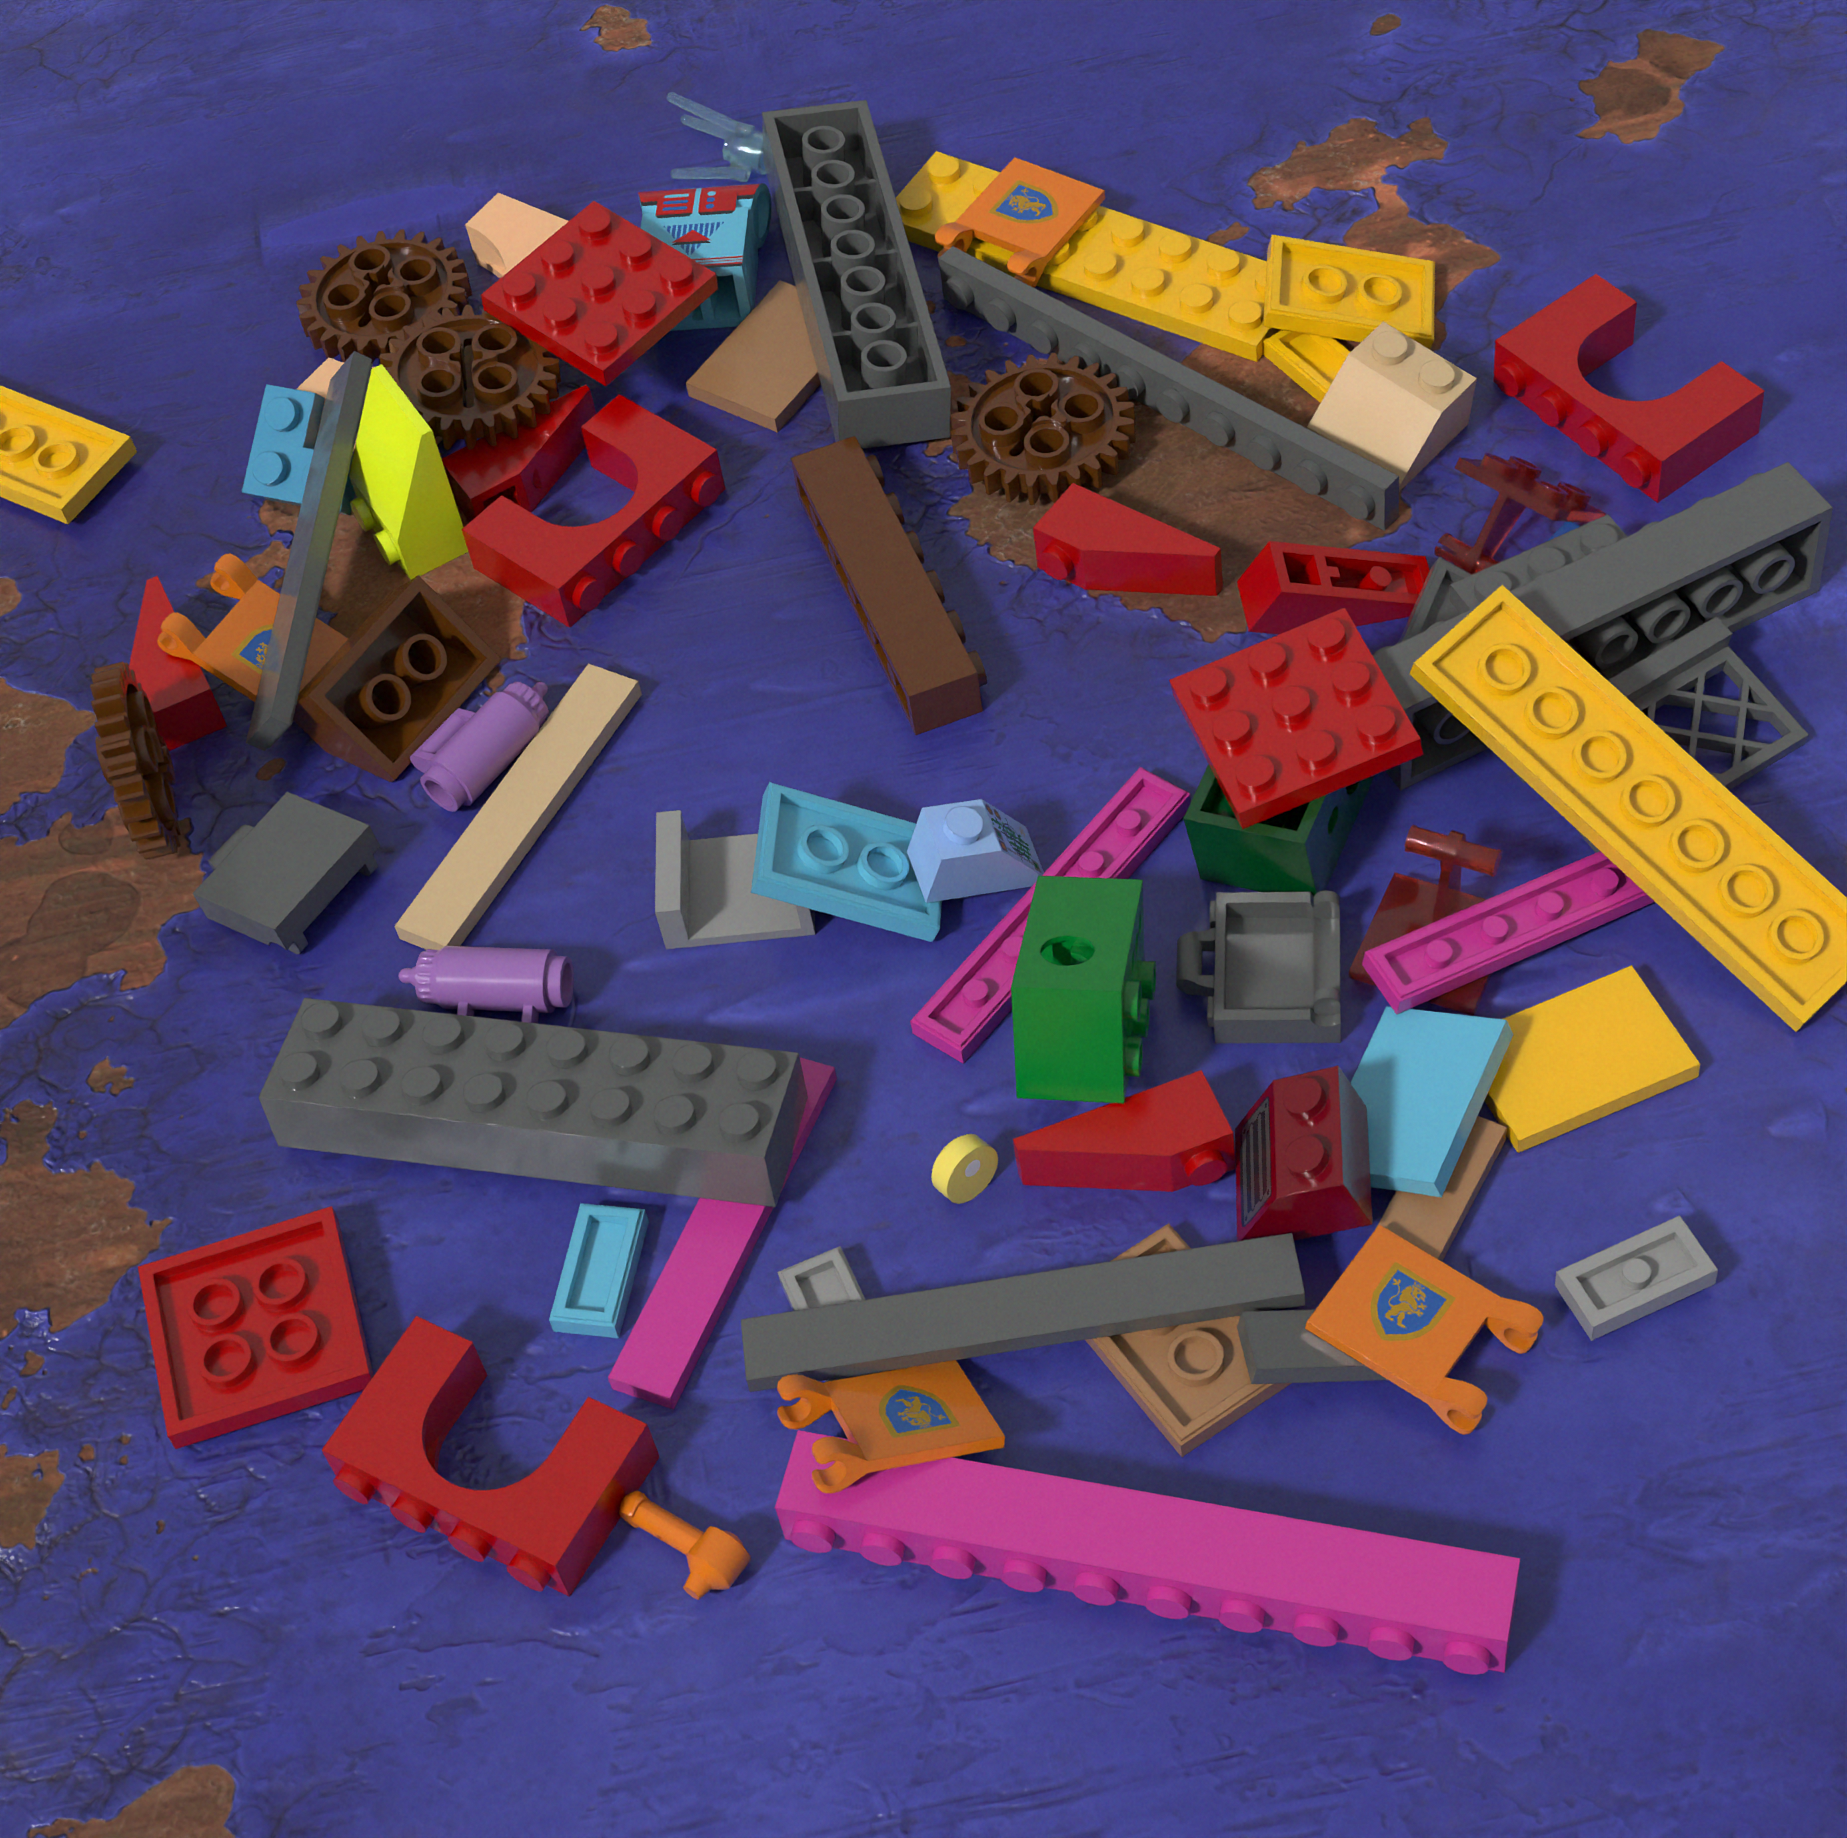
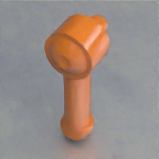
M640 1491L628 1493L620 1503L619 1515L628 1524L635 1528H642L686 1555L690 1574L683 1589L697 1600L701 1599L710 1590L729 1589L751 1561V1557L744 1548L743 1543L732 1532L713 1526L708 1527L703 1532L652 1502Z

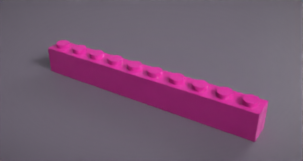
M800 1430L797 1431L775 1505L785 1539L791 1540L796 1546L810 1552L827 1553L832 1548L860 1553L867 1560L885 1566H896L901 1564L902 1561L927 1565L937 1573L954 1579H967L972 1574L1001 1579L1009 1587L1024 1592H1039L1044 1587L1072 1592L1080 1600L1094 1605L1108 1606L1116 1601L1146 1606L1150 1612L1169 1619H1183L1190 1614L1217 1619L1227 1628L1239 1632L1255 1633L1262 1630V1628L1293 1633L1294 1637L1298 1640L1314 1646L1327 1647L1341 1642L1367 1647L1376 1656L1389 1660L1401 1661L1416 1656L1443 1661L1448 1668L1464 1674L1478 1675L1486 1673L1488 1670L1505 1673L1517 1596L1520 1558L952 1457L867 1473L840 1492L832 1494L823 1493L815 1486L812 1480V1471L829 1468L835 1461L819 1464L812 1454V1444L820 1438L831 1436Z

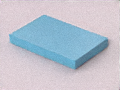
M769 782L762 798L751 893L929 942L934 940L940 930L942 901L925 902L907 853L916 823Z
M1386 1006L1351 1081V1085L1367 1107L1371 1187L1442 1197L1514 1035L1507 1020L1408 1009L1396 1015L1392 1007Z

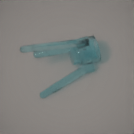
M674 92L667 94L666 99L668 102L703 118H695L684 114L681 116L682 124L724 139L723 158L731 163L730 167L672 169L670 175L673 179H733L746 183L750 173L766 174L763 159L762 131L755 130L754 125L738 122Z

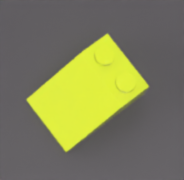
M381 364L372 368L349 473L357 498L350 501V506L358 523L365 532L372 528L375 530V542L388 565L398 562L411 580L467 553L468 549L461 530L464 527L432 429L385 367Z

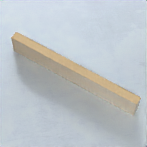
M591 664L585 667L394 927L399 939L426 950H440L444 946H461L642 695L637 680Z

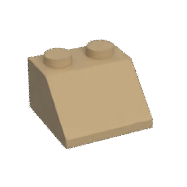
M1383 321L1348 354L1307 429L1398 475L1400 492L1468 425L1477 378Z

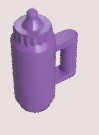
M514 682L509 684L503 691L494 693L476 713L457 708L410 756L412 764L424 773L420 778V782L429 797L439 806L451 812L457 811L462 805L470 806L528 746L539 731L540 726L548 718L549 710L543 701V697L548 692L547 685L544 682H538L530 688L521 682Z
M444 946L440 950L427 949L422 951L416 966L404 968L398 975L401 982L411 983L415 986L417 997L423 1003L438 1004L443 1009H458L457 1015L473 1017L475 1010L523 1012L521 1022L538 1024L539 1013H552L555 1007H568L572 999L574 987V970L571 958L568 956H558L553 949Z

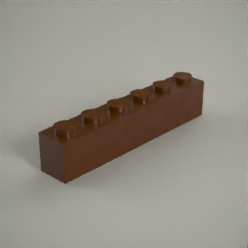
M853 436L792 457L791 462L799 500L915 735L983 712L980 686L987 684L983 663L976 650L967 653L963 644L966 643V637L960 618L954 609L945 611L942 605L945 603V596L940 580L934 569L925 572L922 566L925 563L924 554L916 533L913 530L905 533L902 528L905 521L900 503L894 492L884 493L882 488L885 487V481L876 456L873 454L866 457L857 438Z

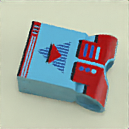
M765 183L638 192L642 210L640 228L715 272L717 277L718 290L670 331L737 327L755 308L759 259L758 248L763 246L771 222L772 206L768 186Z

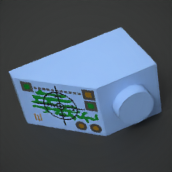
M978 799L923 807L921 809L907 853L926 903L1032 887L1036 883L1038 876L1044 874L1027 828L986 801Z

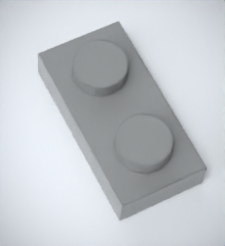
M1679 1215L1556 1271L1555 1287L1592 1341L1714 1285L1718 1269Z

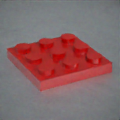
M592 201L481 294V299L485 312L599 383L607 386L718 290L715 272L596 201Z
M1345 607L1169 680L1173 696L1242 829L1423 755L1419 735Z
M332 1206L138 1266L167 1436L175 1449L364 1390L374 1376L340 1223Z

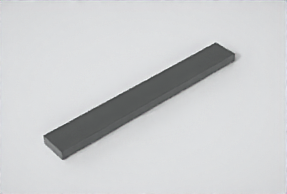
M356 351L349 356L330 379L246 744L264 751L270 748L293 722L373 365L371 363L372 359Z
M1289 1233L741 1319L746 1381L749 1391L754 1392L777 1388L778 1381L782 1377L793 1374L803 1375L817 1381H825L1241 1316L1242 1312L1273 1311L1305 1306V1291L1293 1235Z

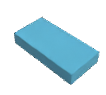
M580 1204L549 1318L554 1332L610 1338L620 1337L649 1224L645 1209Z

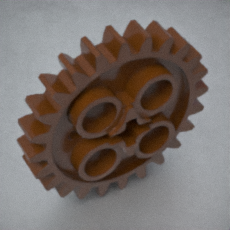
M400 229L393 239H386L384 232L378 231L375 242L370 243L362 236H358L356 239L357 247L351 250L340 244L337 246L339 257L336 259L322 256L320 261L323 270H308L307 275L310 283L299 286L302 299L296 301L306 337H310L315 350L323 348L327 359L334 358L340 354L343 362L356 351L372 359L371 363L373 364L375 359L380 357V354L390 353L388 342L390 339L405 340L404 326L407 325L420 330L423 328L421 316L427 315L434 321L442 320V310L444 308H448L454 316H461L460 313L463 312L465 305H470L468 297L473 294L464 260L458 259L454 247L445 249L440 237L428 243L425 232L422 231L411 240H407L405 230Z
M465 305L461 316H454L448 308H444L442 310V320L434 321L427 315L421 316L423 328L419 330L411 326H404L405 340L390 339L388 341L390 353L380 354L379 357L380 363L432 429L434 438L437 436L443 437L445 449H450L457 439H464L468 450H473L477 438L483 437L491 446H496L497 434L501 432L516 439L518 438L517 425L519 423L532 428L536 427L535 413L549 414L551 412L549 399H557L559 397L558 383L561 382V373L557 356L485 311L481 315H474L471 305ZM472 345L474 359L472 362L474 405L467 408L464 349L466 346Z
M1051 353L1046 364H1038L1036 358L1031 354L1027 357L1026 366L1018 368L1011 360L1005 361L1006 373L1000 375L990 369L986 370L987 385L970 382L968 384L970 397H958L957 399L958 412L951 414L952 431L950 433L953 453L957 454L958 467L960 470L968 469L969 482L972 484L984 480L986 494L988 495L995 493L1002 487L1005 488L1007 502H1012L1022 492L1027 493L1030 505H1035L1040 494L1048 493L1051 501L1055 503L1060 498L1061 491L1067 490L1072 483L1081 486V484L1087 482L1096 488H1101L1103 486L1101 472L1117 475L1119 473L1118 460H1129L1131 457L1130 444L1136 442L1134 403L1129 402L1127 387H1117V379L1114 373L1101 377L1099 363L1095 362L1084 370L1080 369L1079 356L1072 357L1066 365L1058 364L1056 353Z
M122 661L95 668L94 673H91L93 684H90V688L94 697L91 705L97 717V722H94L99 734L95 740L96 750L103 775L110 786L114 787V800L118 804L123 824L130 834L131 841L136 842L138 853H143L145 860L178 853L177 847H180L178 835H181L176 820L179 815L174 800L176 795L172 787L176 783L175 771L168 747L163 736H160L158 733L157 723L155 722L148 696L142 689L141 683H137L135 672L130 670L128 663Z

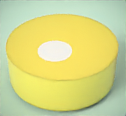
M966 1134L955 1138L943 1148L935 1160L931 1176L933 1186L951 1202L956 1204L966 1203L974 1199L988 1186L996 1172L998 1165L997 1152L975 1134Z

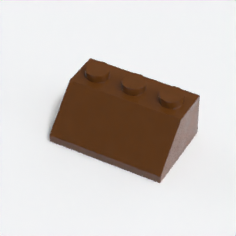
M418 575L392 591L300 691L293 720L325 752L388 782H392L411 763L410 756L463 704L502 658Z

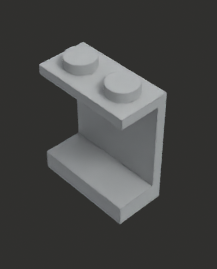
M681 810L656 812L655 914L666 949L815 935V910L751 893L758 834L689 840Z

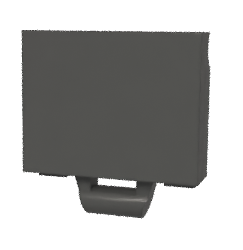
M286 792L255 827L249 825L240 826L208 860L214 871L192 894L208 919L269 946L273 942L285 950L289 949L295 954H300L308 946L303 932L358 871L365 876H371L378 868V863L373 854L381 846L370 825Z
M1327 890L1320 891L1315 895L1311 892L1216 893V901H1210V929L1200 932L1192 931L1180 936L1177 941L1176 957L1177 988L1189 995L1208 997L1207 1021L1208 1027H1214L1215 1043H1341L1340 895ZM1203 951H1215V975H1202Z

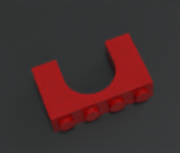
M1595 274L1495 340L1493 382L1498 385L1503 393L1510 397H1515L1538 414L1545 424L1557 428L1576 442L1587 455L1596 457L1618 473L1629 486L1638 488L1659 503L1759 433L1765 391L1723 361H1720L1676 392L1659 399L1648 401L1621 400L1605 395L1593 388L1584 378L1633 344L1637 308L1635 300Z
M620 394L581 426L591 467L635 492L630 501L620 511L603 521L577 527L559 526L544 521L501 495L461 529L475 570L569 628L587 612L595 609L607 594L625 578L634 574L644 561L667 541L672 540L690 520L705 507L714 503L718 496L726 489L717 449Z
M416 1316L322 1448L325 1458L336 1475L333 1479L334 1485L346 1496L361 1504H368L371 1499H374L390 1507L392 1515L414 1531L425 1533L430 1527L448 1536L450 1544L472 1560L483 1562L489 1556L507 1565L506 1568L510 1575L530 1589L541 1592L547 1585L570 1597L621 1518L619 1507L623 1497L628 1493L639 1490L660 1457L648 1424L588 1396L547 1459L539 1468L524 1479L512 1485L492 1490H472L454 1485L438 1474L440 1450L447 1434L488 1375L472 1341Z

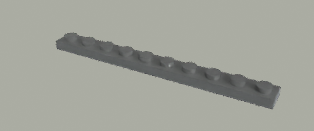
M954 246L938 258L944 300L948 301L955 308L965 310L990 323L995 329L1007 332L1032 345L1040 353L1049 355L1056 353L1058 359L1066 364L1074 356H1079L1080 369L1082 370L1095 362L1099 363L1101 377L1114 373L1117 379V387H1127L1129 399H1135L1161 413L1166 419L1180 423L1205 436L1213 444L1224 446L1249 459L1257 467L1269 470L1298 485L1306 493L1317 495L1344 509L1356 519L1365 520L1385 531L1399 517L1398 475Z

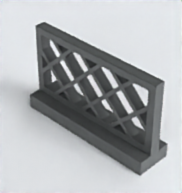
M1716 616L1608 681L1653 722L1655 710L1665 704L1692 709L1689 730L1663 725L1657 726L1677 744L1687 746L1686 752L1694 759L1696 748L1731 753L1730 769L1721 774L1709 772L1723 786L1730 790L1805 745L1809 734L1728 646L1732 632ZM1723 670L1739 688L1738 700L1703 695L1705 680ZM1693 687H1695V688H1694V693L1687 692L1688 690H1690V689H1692ZM1701 710L1736 716L1734 738L1698 732ZM1745 719L1770 722L1782 737L1771 744L1743 740ZM1741 755L1748 756V758L1741 761ZM1515 773L1523 783H1526L1517 773ZM1578 831V833H1579V834L1583 837V839L1589 844V846L1595 851V853H1597V852L1600 851V850H1599L1598 848H1596L1584 835H1582V834Z

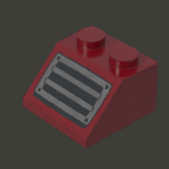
M1339 1066L1273 1080L1235 1128L1237 1241L1292 1233L1293 1240L1295 1241L1373 1225L1367 1107Z

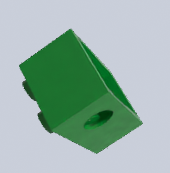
M1038 876L1011 985L1017 1098L1124 1104L1129 1077L1141 1076L1143 1060L1142 1038L1148 1037L1150 1019L1149 1000H1154L1156 990V961H1145L1143 880Z

